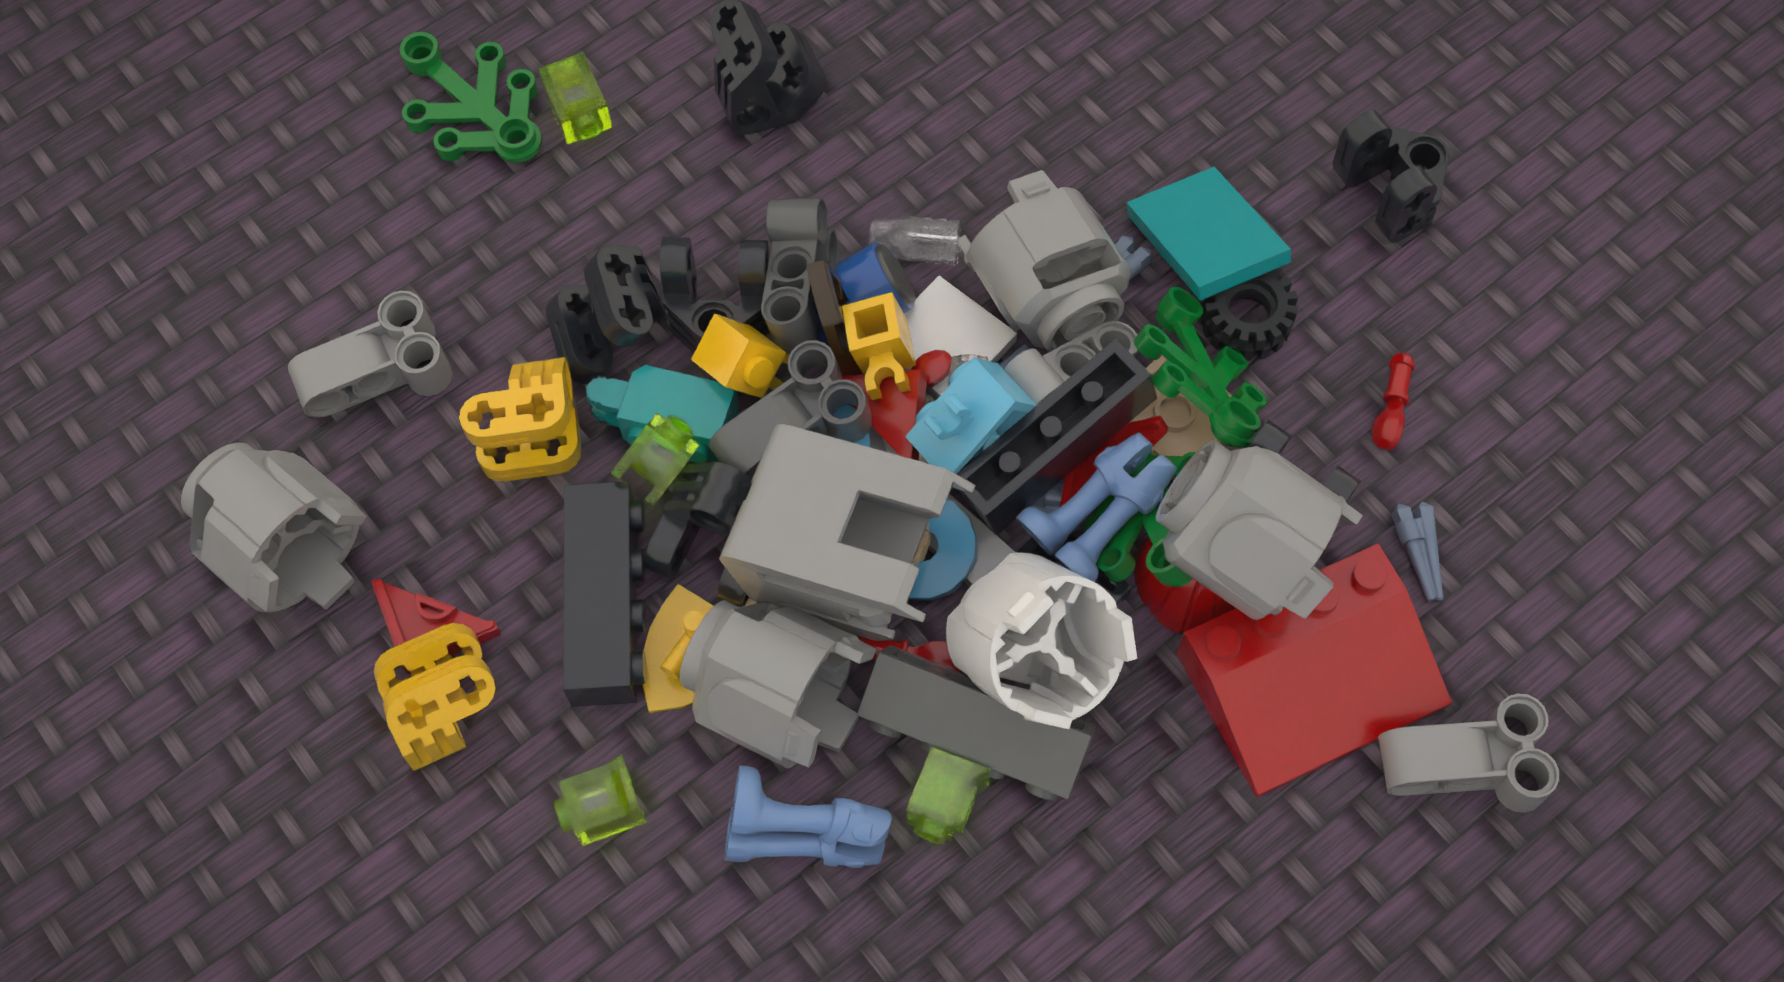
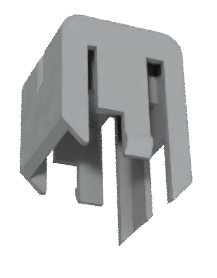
M777 424L773 428L752 478L750 491L746 500L742 502L719 559L747 596L757 603L768 602L779 608L793 606L845 632L874 641L893 640L896 632L887 628L893 613L923 622L926 616L925 613L906 603L920 570L912 565L929 519L941 517L951 487L973 493L975 485L943 467L798 427Z

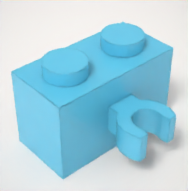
M973 357L971 361L963 363L953 372L949 380L950 385L937 400L928 403L920 410L915 419V426L905 436L929 464L946 468L955 474L1037 405L998 363Z

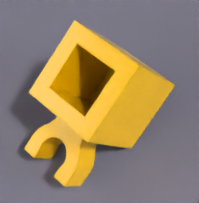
M890 292L843 305L842 311L849 352L862 373L865 374L866 391L871 399L882 398L880 383L883 379L890 376L894 377L895 384L900 392L909 391V379L904 369L916 366L908 320L893 293Z
M714 313L691 360L724 387L763 398L768 388L775 390L783 384L781 380L775 377V374L781 363L788 365L790 354H786L784 350L752 326Z

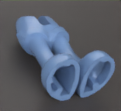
M1138 432L1117 446L1107 447L1105 451L1098 455L1093 463L1097 470L1067 503L1050 513L1043 512L1036 507H1028L1016 519L1050 556L1055 553L1054 558L1060 566L1095 582L1099 573L1096 563L1103 548L1137 512L1147 515L1155 509L1163 500L1164 490L1173 478L1177 467L1168 458L1161 455L1150 462L1135 478L1131 477L1130 475L1144 462L1153 447L1152 443ZM1110 495L1114 496L1115 499L1106 511L1084 534L1075 541L1068 542L1062 546L1083 519Z
M739 765L733 807H731L724 860L746 862L759 857L803 856L823 858L824 865L834 867L845 865L851 868H861L863 866L877 865L882 860L885 839L888 836L892 817L889 811L862 804L847 798L835 797L831 804L810 806L791 805L774 801L765 795L758 770L754 767Z

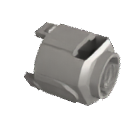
M1043 170L1009 181L1007 189L1014 204L993 218L978 233L972 243L966 235L957 239L964 252L965 263L973 273H977L1007 323L1015 333L1021 329L1034 347L1045 348L1048 352H1051L1102 323L1118 321L1123 313L1124 302L1120 295L1128 287L1131 275L1129 265L1083 195L1078 190L1070 187L1057 189Z
M1210 440L1191 457L1175 478L1158 508L1156 521L1169 530L1163 542L1166 560L1251 619L1258 620L1270 613L1276 616L1282 611L1283 607L1306 619L1333 588V582L1314 567L1315 563L1330 541L1337 524L1339 523L1342 526L1357 525L1363 515L1348 505L1342 496L1336 495L1278 453L1265 448H1259L1258 446L1230 451L1217 441Z
M232 443L212 452L190 474L181 495V507L184 513L192 519L190 551L253 609L260 612L280 611L299 603L307 596L327 610L356 582L341 563L345 560L355 542L359 525L363 524L367 516L348 495L304 458L285 451L255 450L246 443Z
M723 600L710 609L693 634L682 661L680 683L684 688L695 693L692 710L695 721L698 724L784 768H791L797 763L809 768L815 759L818 745L840 753L859 719L857 713L838 700L847 682L853 661L860 664L873 659L876 648L860 641L856 635L849 634L793 606L779 608L771 603L761 602L738 607Z

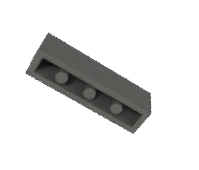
M892 645L879 652L857 713L858 716L870 720L869 727L878 733L895 738L901 737L903 733L922 741L921 748L933 755L942 758H952L953 754L973 761V769L985 776L994 779H1004L1005 775L1025 782V789L1031 794L1052 801L1057 800L1058 796L1068 799L1071 795L1097 728L1096 725L1078 718L1072 720L1070 729L1026 720L1022 714L1010 710L981 691L966 674Z

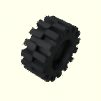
M1274 269L1269 271V273L1262 274L1204 299L1200 323H1204L1202 331L1205 338L1213 335L1211 345L1217 351L1224 344L1235 351H1242L1245 359L1251 361L1254 351H1257L1261 360L1269 357L1271 348L1275 353L1282 348L1284 340H1288L1297 315L1298 306H1296L1298 296L1296 291L1289 292L1292 282L1288 277H1285L1280 282L1278 281L1280 270ZM1238 299H1251L1259 302L1267 309L1268 317L1260 323L1243 322L1232 315L1229 305Z

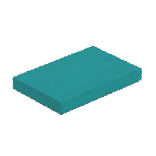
M1215 167L1126 202L1128 217L1199 300L1208 298L1291 263V249Z

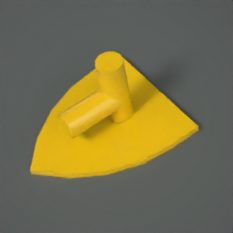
M677 584L665 600L653 620L643 650L646 657L647 679L646 684L642 685L649 713L681 709L693 704L695 693L684 688L680 683V669L693 634L713 605Z

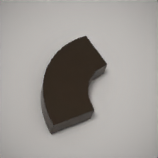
M824 260L806 264L818 314L827 341L842 375L863 374L849 352L842 306L847 305L839 275Z

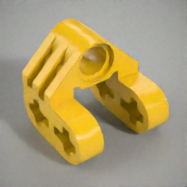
M566 357L513 364L508 379L509 390L481 393L472 396L462 406L459 416L461 426L467 439L476 446L477 460L482 471L490 479L507 482L561 474L570 471L581 458L579 419ZM492 413L494 419L490 421V428L480 429L478 423L482 422V414ZM558 439L561 444L558 447V455L548 456L546 449L549 448V441ZM507 447L509 453L506 454L505 462L496 464L493 457L497 456L498 448Z
M451 623L443 625L402 643L381 654L375 663V680L378 691L384 701L383 708L388 727L402 756L413 771L467 748L456 721L482 710L488 706L494 697L496 689L494 679L489 667L481 659L482 651L477 636L471 628L463 624ZM457 642L462 648L464 656L452 658L448 654L447 645ZM405 665L406 669L411 671V677L401 681L395 675L394 668L397 666ZM470 676L475 681L476 690L466 694L464 689L460 687L459 680Z

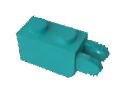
M644 365L634 370L629 382L614 378L606 379L605 376L600 378L598 376L596 379L593 378L588 386H585L586 399L592 408V417H595L596 421L599 420L601 423L606 422L607 425L619 427L623 440H626L630 445L644 451H655L657 448L677 452L680 457L695 463H705L707 460L720 463L709 448L710 439L722 426L738 416L740 411L736 390L726 388L717 381L649 365Z

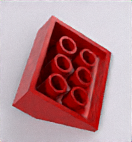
M1379 543L1319 570L1333 582V588L1306 619L1283 607L1282 611L1276 616L1270 613L1261 619L1253 620L1236 608L1187 630L1183 634L1176 655L1256 798L1378 741V736L1383 732L1407 727L1452 704L1408 591Z

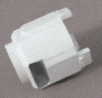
M1010 553L994 570L971 585L963 596L961 603L947 618L946 640L954 666L967 674L981 691L1010 710L1025 716L1024 719L1050 726L1070 729L1072 720L1092 710L1106 697L1118 679L1123 662L1137 659L1132 618L1117 608L1112 596L1097 583L1044 557L1031 553ZM1000 678L1031 686L1028 690L1000 682Z

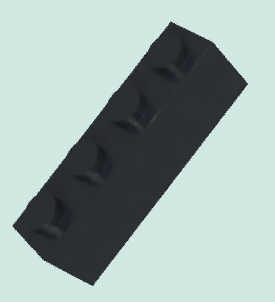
M1115 338L957 473L958 476L975 485L973 493L957 489L962 499L995 535H998L1016 520V517L1025 508L1031 507L1157 399L1152 375Z
M629 481L564 485L563 691L571 707L637 703V684H646L645 652L637 651V633L646 631V610L644 600H636V582H643L646 577L644 550L636 549V532L645 531V511L643 500L634 499Z

